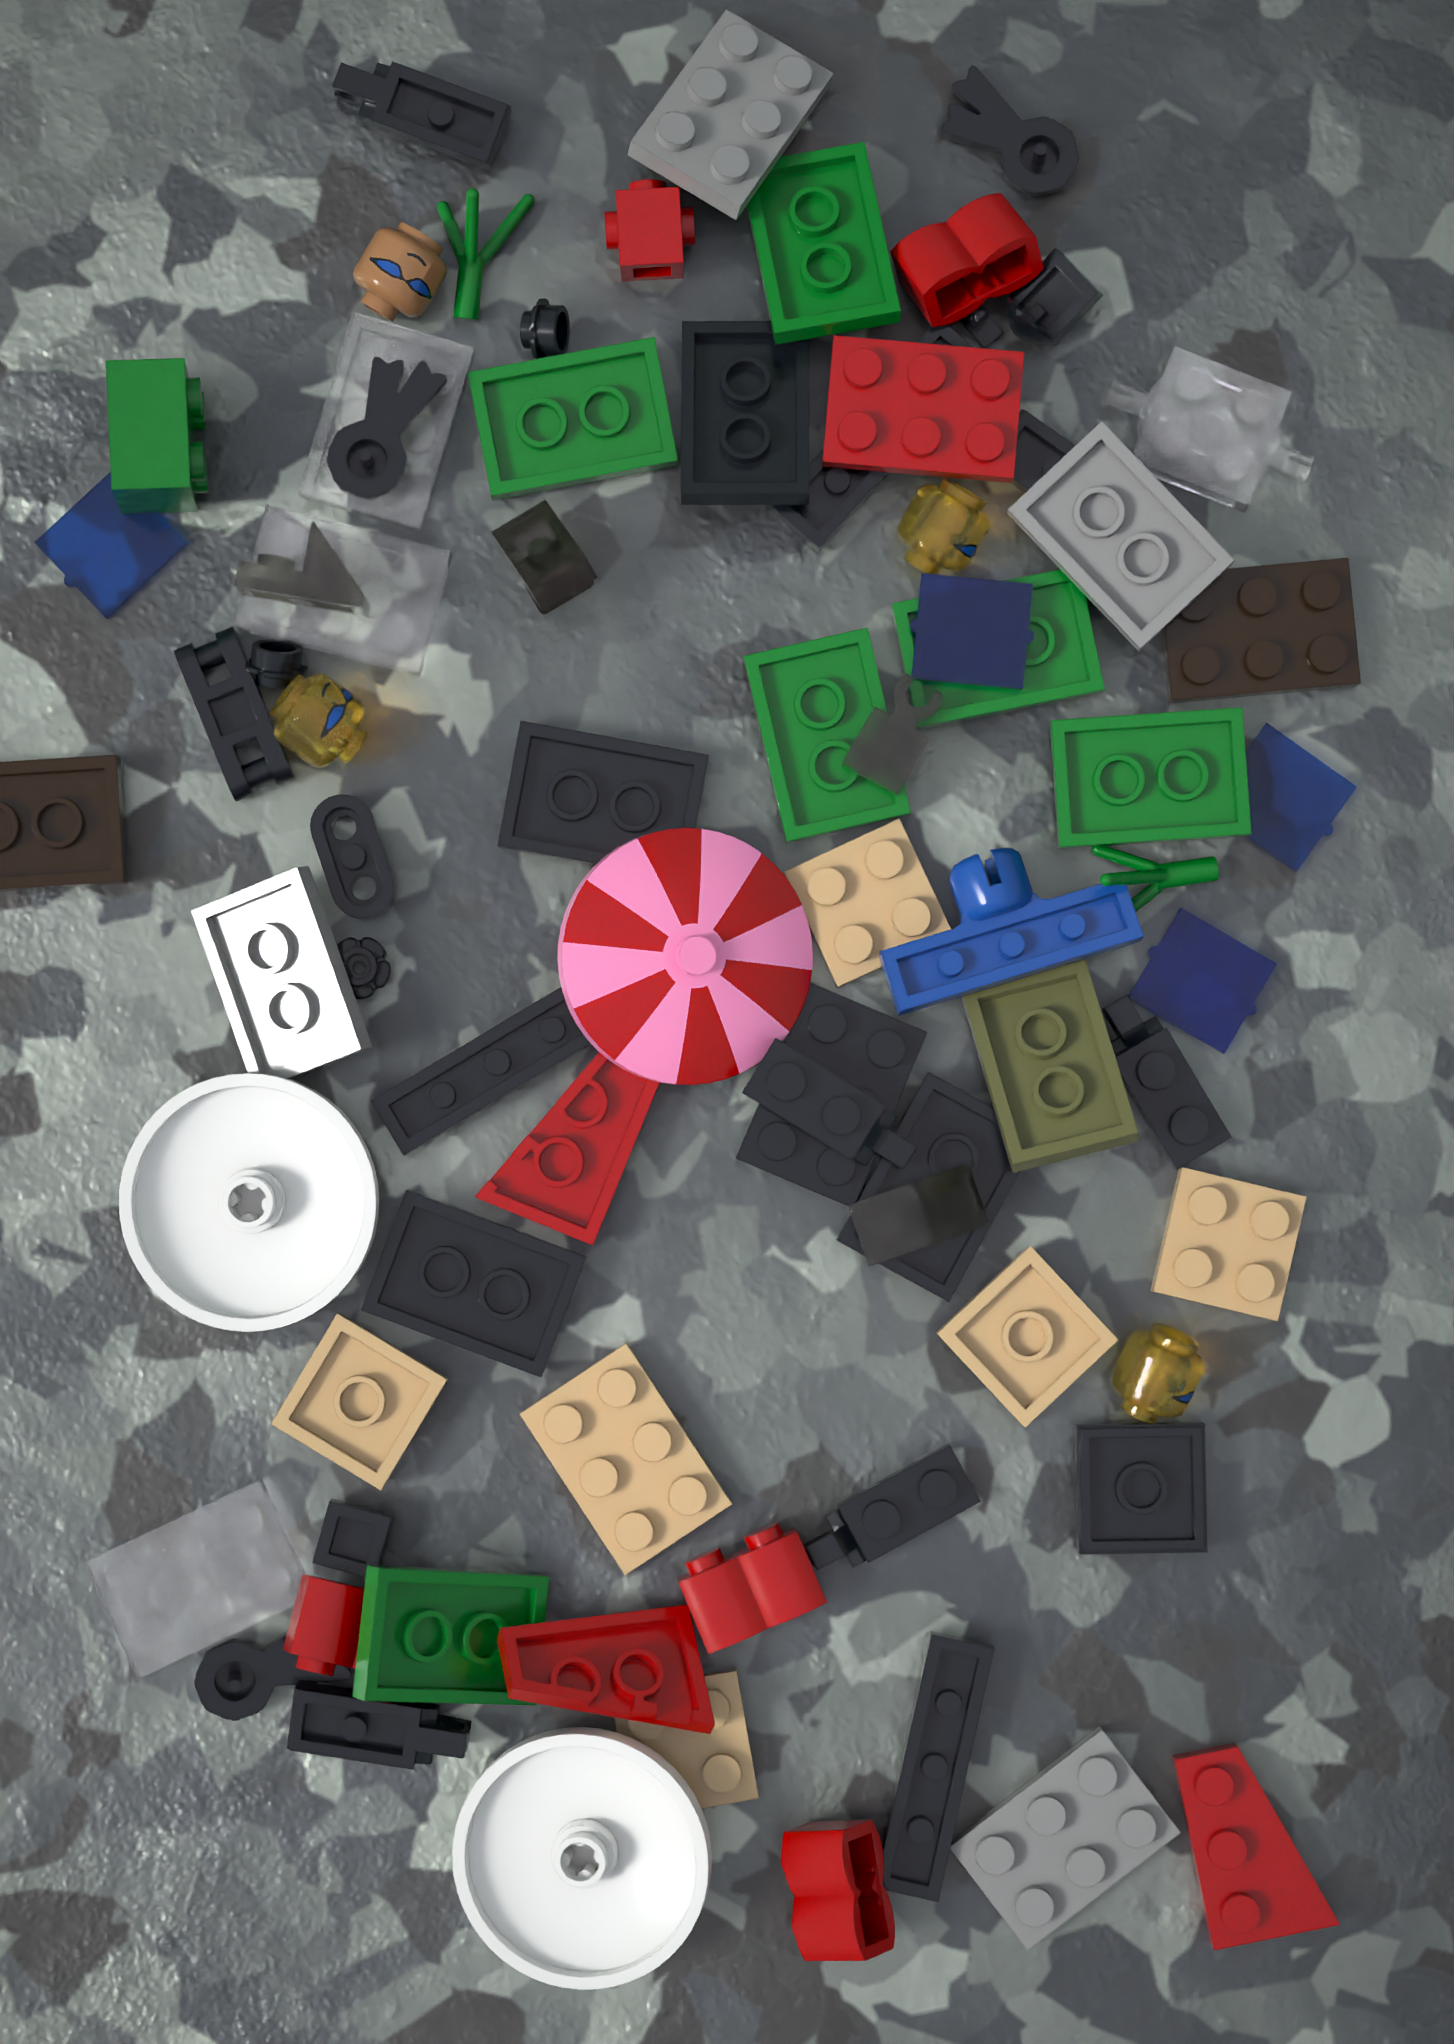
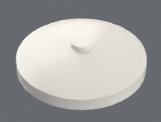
M243 1073L215 1077L197 1083L168 1100L152 1115L135 1138L122 1171L119 1188V1216L123 1237L128 1252L146 1283L160 1298L183 1315L197 1322L230 1331L253 1332L284 1327L314 1314L329 1304L348 1286L362 1267L375 1236L379 1214V1189L375 1167L370 1152L354 1124L341 1109L316 1090L300 1082L270 1074Z
M570 1727L546 1731L527 1738L505 1751L486 1769L468 1794L461 1808L453 1838L452 1865L456 1890L461 1905L477 1934L496 1955L517 1971L546 1984L569 1989L590 1990L615 1987L638 1979L659 1967L683 1944L699 1917L709 1890L712 1872V1849L708 1825L702 1808L685 1779L668 1761L648 1746L625 1735L598 1728Z

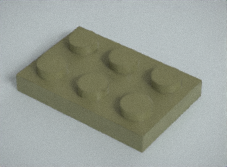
M1086 959L962 996L1012 1173L1138 1142V1128Z

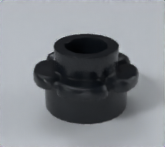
M540 298L532 308V311L526 310L522 315L520 323L521 344L524 349H531L535 359L565 354L570 337L568 311L564 305H550L546 298Z
M265 639L253 642L251 658L245 664L246 671L256 675V683L258 685L273 689L291 688L294 686L295 678L303 677L308 672V667L302 665L303 647L297 643L285 640Z
M350 937L337 944L356 999L369 998L374 994V990L383 988L387 984L391 974V965L385 960L386 950L378 941L370 937H364L361 940ZM357 961H362L365 964V970L362 973H356L353 970V965Z

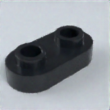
M340 794L328 797L314 810L310 822V831L333 900L341 911L352 918L371 920L380 917L392 906L396 897L397 885L374 815L360 799L354 796ZM344 817L352 818L356 823L355 834L347 840L337 839L333 831L335 823ZM362 877H370L376 883V892L368 900L357 899L354 894V885Z

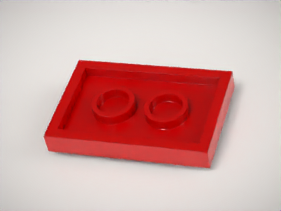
M833 335L822 467L1012 483L1015 470L1024 352Z

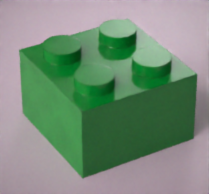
M185 358L106 360L111 490L121 514L198 512L197 493H209L207 455H204L203 441L195 442L194 431L206 430L204 392L201 391L200 377H189Z

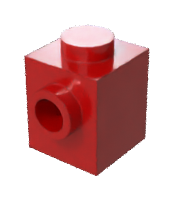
M645 179L630 183L628 190H616L617 211H604L607 250H619L621 282L684 278L683 246L695 245L693 207H680L679 187H667L666 182L662 180Z

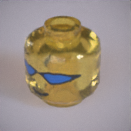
M944 477L939 485L933 483L921 485L896 527V534L899 540L909 548L904 556V560L933 577H937L941 568L952 572L964 571L971 563L990 530V520L983 512L987 504L986 501Z
M325 673L314 674L308 679L301 674L297 675L279 696L269 714L276 720L273 730L276 740L314 768L325 767L336 758L346 764L358 752L368 736V733L360 727L365 718L364 703Z
M1153 1323L1151 1329L1135 1330L1127 1339L1110 1375L1113 1389L1123 1398L1121 1408L1132 1417L1147 1423H1155L1158 1416L1164 1418L1181 1416L1187 1409L1205 1372L1204 1361L1197 1353L1199 1344L1186 1333L1162 1323Z

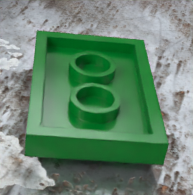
M865 142L781 156L747 204L775 345L900 323L901 309Z
M655 337L467 372L492 501L678 466L677 451Z
M1060 569L892 603L891 609L916 730L1100 694L1105 690L1086 596Z
M868 627L744 656L743 660L786 844L911 814Z
M1243 707L1051 720L1050 737L1058 849L1247 837L1252 834Z
M367 1565L352 1697L363 1701L536 1706V1703L508 1698L497 1636L502 1627L545 1622L549 1576L537 1573Z

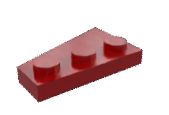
M599 1052L531 1133L513 1151L512 1155L476 1194L475 1198L594 1245L660 1082L638 1077L623 1070Z
M688 1605L500 1628L497 1642L509 1699L711 1734L715 1726Z
M1235 1743L1172 1755L1210 1945L1213 1950L1340 1925L1238 1746Z

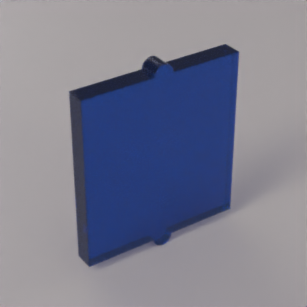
M111 471L34 542L66 575L64 577L65 585L69 588L77 587L106 619L116 612L187 545L186 541L158 512L121 514L111 490Z
M921 573L917 619L912 620L909 627L910 631L915 633L911 679L1022 690L1027 644H1030L1034 639V633L1029 630L1033 584Z
M1266 723L1246 750L1252 832L1246 838L1289 869L1297 872L1320 838L1332 834V821L1357 786Z
M1179 908L1158 946H1153L1147 950V956L1150 960L1128 997L1139 1006L1221 1054H1225L1246 1016L1256 1013L1257 1006L1254 1002L1277 963L1183 908Z

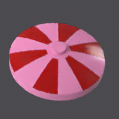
M676 828L653 832L632 839L604 856L588 872L572 895L565 911L558 940L557 961L562 993L568 1009L581 1032L602 1055L623 1070L638 1077L666 1084L698 1085L725 1080L748 1070L762 1061L775 1038L780 1041L784 1040L797 1021L806 1001L812 976L813 948L809 923L803 905L788 879L772 861L749 844L735 837L700 828Z

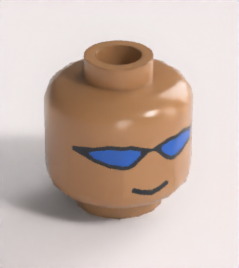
M400 222L397 229L391 227L380 228L373 236L353 272L356 284L366 291L360 303L390 322L394 321L398 313L412 318L421 316L446 277L447 266L439 257L444 248L404 222Z

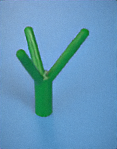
M470 188L466 193L465 242L449 204L446 201H440L437 204L438 213L459 263L453 318L478 321L484 267L534 204L535 198L532 194H525L479 253L478 190Z
M1107 846L1092 847L1093 855L1138 870L1105 873L1100 877V882L1103 886L1150 883L1131 898L1135 912L1166 888L1213 882L1219 878L1218 863L1214 856L1160 864Z

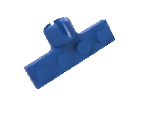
M996 848L989 850L992 858L985 860L989 881L979 854L963 859L953 866L949 877V884L960 914V924L954 929L888 948L879 953V959L898 1016L1141 942L1144 935L1127 885L1103 886L1098 884L1052 899H1040L1033 892L1022 857L1015 849Z

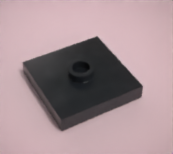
M1205 1423L1074 1424L1076 1541L1078 1554L1208 1552Z

